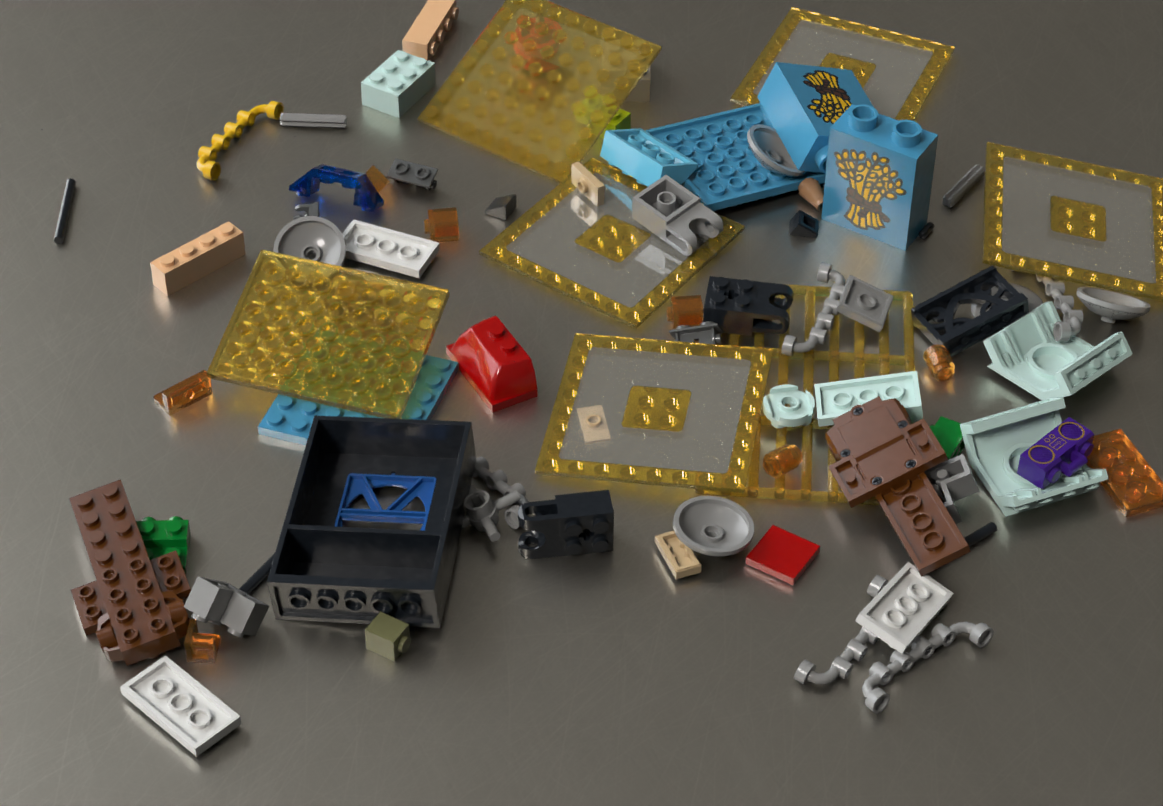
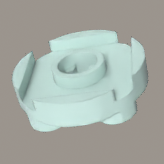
M784 384L770 389V394L767 396L765 394L763 398V413L771 421L773 427L781 429L800 425L806 426L811 423L815 409V400L809 391L806 390L804 393L799 391L796 385Z

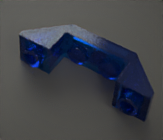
M321 164L314 167L289 185V191L297 192L296 195L301 197H310L311 194L319 191L320 182L325 184L336 182L342 184L341 186L344 188H355L353 205L361 207L363 211L374 212L384 205V200L365 173Z

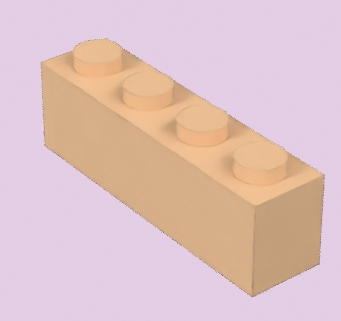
M428 0L402 40L403 51L429 61L432 55L436 54L439 44L443 43L447 31L451 30L453 21L458 18L459 8L456 7V0Z
M228 221L150 262L153 285L169 296L246 255L243 232Z

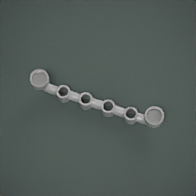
M1012 252L1009 257L1010 269L1012 271H1023L1026 266L1033 268L1037 272V281L1043 282L1045 285L1046 295L1053 297L1055 309L1061 310L1063 313L1064 322H1056L1054 324V339L1056 341H1069L1071 336H1075L1081 331V324L1083 322L1082 310H1072L1074 298L1071 295H1064L1065 285L1063 282H1055L1056 271L1054 268H1045L1040 261L1026 257L1024 252Z
M822 262L819 267L817 281L828 283L829 279H831L835 283L831 287L829 297L825 299L822 312L818 314L815 326L810 331L808 341L799 343L797 342V337L786 335L782 345V354L793 356L794 352L804 353L813 350L817 343L825 344L828 331L824 329L831 330L833 327L834 315L839 314L835 309L845 286L843 275L832 270V264Z
M480 456L476 460L473 477L479 476L485 481L490 490L494 491L497 489L504 496L517 490L521 500L516 502L517 505L507 509L504 517L511 528L518 529L521 527L518 521L519 507L529 502L525 498L526 491L520 483L509 486L506 474L502 470L491 473L488 461Z
M876 575L867 589V594L875 597L888 584V580L880 575ZM862 627L857 637L850 640L841 656H837L827 672H815L816 665L805 659L796 670L794 679L803 685L807 684L808 681L821 685L828 684L838 676L846 679L853 669V664L850 661L854 658L860 662L868 650V647L865 646L866 642L869 641L875 644L879 638Z
M958 622L950 627L945 626L943 623H938L931 632L932 638L929 640L918 636L912 642V650L906 653L904 651L901 654L895 650L890 657L891 663L885 666L878 661L871 666L869 670L870 676L864 681L862 686L863 695L866 697V707L874 713L882 712L889 704L890 696L881 688L874 689V687L878 684H888L893 675L899 671L907 672L915 661L920 658H929L934 650L942 644L944 646L950 645L958 634H970V641L982 648L991 641L994 634L993 629L983 622L977 625L970 622Z

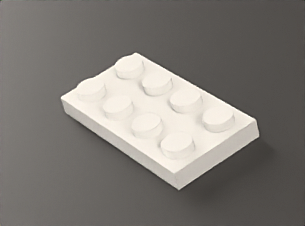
M354 219L342 233L346 243L345 258L416 278L421 277L440 251L439 242Z
M907 562L859 613L855 621L867 631L883 640L891 648L903 654L945 607L954 593L927 574L921 577L916 567Z
M166 655L121 686V693L124 697L196 757L241 725L240 715Z

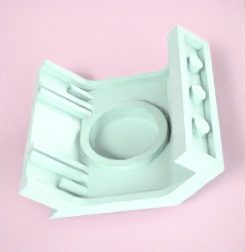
M1052 301L1043 303L983 341L992 360V363L987 367L1040 400L1071 396L1133 354L1123 332L1113 334L1095 347L1077 336H1071L1069 341H1056L1053 336V328L1056 322H1061V319Z
M1049 398L960 424L968 461L1005 517L1097 490L1100 486L1099 482L1108 480L1106 469H1091L1086 464L1070 477L1061 473L1055 483H1050L1042 490L1017 474L1020 455L1062 423L1059 409L1066 408L1064 398Z

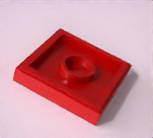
M772 525L746 556L745 564L794 585L820 553V545Z

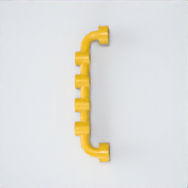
M270 101L269 104L255 106L249 112L240 110L237 114V123L227 122L224 127V135L214 134L211 139V147H200L197 168L203 172L204 178L217 180L221 173V165L218 162H214L218 153L222 149L227 150L230 146V141L234 137H241L243 129L247 125L252 126L259 114L266 113L268 118L279 120L281 113H284V105L281 102Z

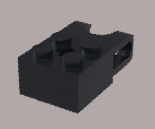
M710 276L704 303L703 322L712 321L718 323L724 333L748 336H752V332L784 334L790 325V317L786 310L792 305L794 299L793 290L790 286L784 284ZM784 295L786 298L781 299L776 298V296ZM772 320H779L782 323L777 324L774 323Z
M609 490L555 495L554 500L527 502L519 507L518 521L521 527L528 531L520 536L518 550L522 557L526 559L613 551L614 510ZM533 514V515H536V516H534V517H529V516H527V515ZM530 544H532V545L538 544V545H536L535 547H528V546H527V545H530Z

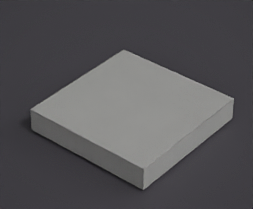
M850 275L835 311L880 332L884 326L894 296Z

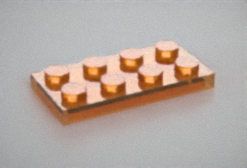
M1122 429L1094 435L1092 442L1094 448L1087 457L1088 463L1086 465L1091 469L1107 470L1108 480L1099 483L1125 517L1163 507L1162 480Z

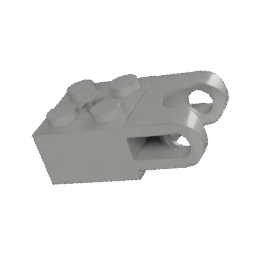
M668 175L663 176L632 199V218L685 256H689L697 251L696 234L715 238L723 232L721 217L703 205L699 197Z

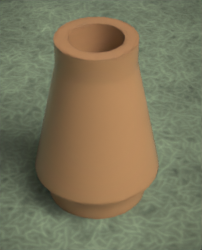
M811 177L804 179L798 186L799 195L814 206L817 211H822L824 193L819 181Z

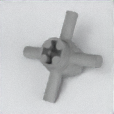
M471 485L469 495L464 500L466 515L463 519L462 529L472 525L477 531L487 532L491 541L499 540L500 534L496 528L499 522V510L521 500L517 490L493 501L486 491L476 490Z

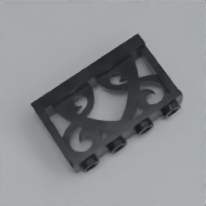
M994 265L919 303L911 309L913 325L931 341L945 360L994 335L1029 313L1028 298L1023 293H1019L997 271ZM996 286L998 292L992 296L991 288ZM1004 294L1009 300L1005 301L1001 297ZM961 304H982L979 316L973 319H954L955 313ZM933 319L934 322H937V323H940V324H931V323H929V321H931V320ZM945 329L946 333L942 336L937 332Z

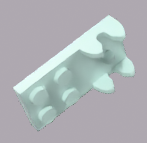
M917 371L814 384L819 427L834 425V418L850 411L852 407L862 405L880 396L882 401L896 398L906 409L912 424L923 419Z

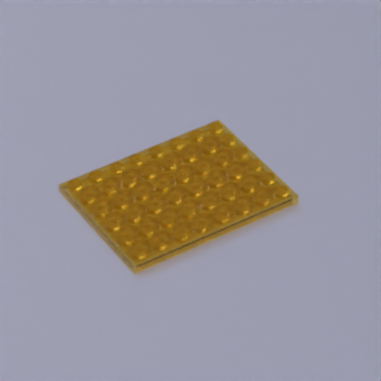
M261 249L208 368V378L381 418L401 419L450 296L449 290Z

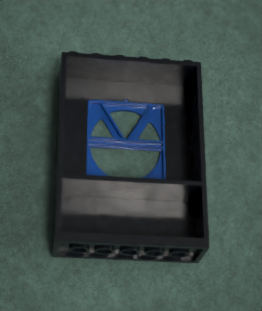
M314 415L267 580L275 619L370 624L382 612L412 627L440 628L466 510L464 500L469 495L477 460L472 423L465 421ZM386 486L407 489L386 510L382 509L372 490ZM362 494L370 509L348 507ZM416 497L420 498L425 507V512L402 511ZM342 521L423 525L420 530L342 527Z

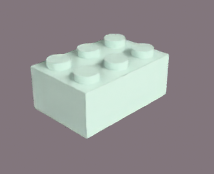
M397 50L361 82L362 105L400 118L436 85L435 63Z

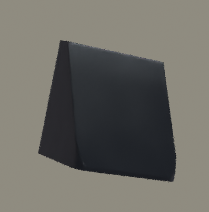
M512 194L495 198L485 210V214L506 220L517 207L516 195Z
M799 210L790 220L789 235L816 238L818 236L819 220Z

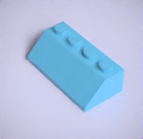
M641 128L605 131L600 157L607 160L609 165L621 169L623 174L635 178L639 184L648 187L663 176L668 175L681 185L698 167V163Z

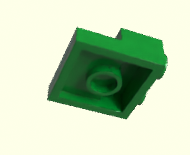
M173 516L169 520H156L152 517H145L141 521H136L149 559L152 560L177 551L183 570L187 574L191 537L189 520Z

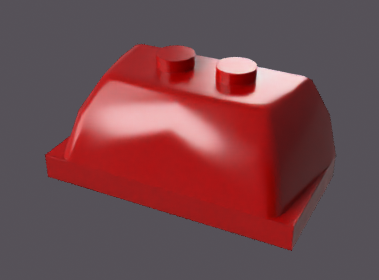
M496 315L471 326L458 337L455 343L446 346V354L452 361L458 362L460 372L492 413L538 397L536 374L530 356Z

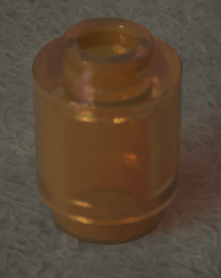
M940 344L930 346L924 352L923 359L931 376L940 382L951 379L955 372V365L947 348Z
M785 444L764 456V471L773 478H779L798 468L803 459L802 453L796 445Z

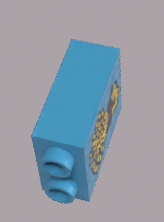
M781 62L775 63L757 96L799 171L821 172L826 174L830 127L852 104H866L873 107L852 70Z
M852 104L829 130L821 219L906 251L927 224L938 134L922 129L915 121L896 120L879 114L870 105Z

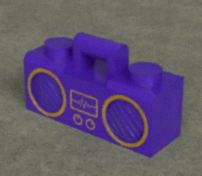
M1068 417L1020 455L1017 474L1038 488H1041V490L1050 483H1055L1061 473L1068 477L1072 476L1088 463L1087 457L1094 448L1092 444L1094 433Z

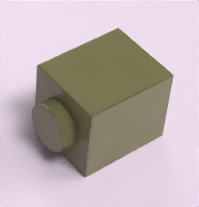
M380 612L365 629L366 649L395 662L410 647L409 624Z

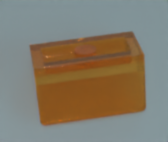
M203 370L154 395V402L171 416L213 394L210 374Z

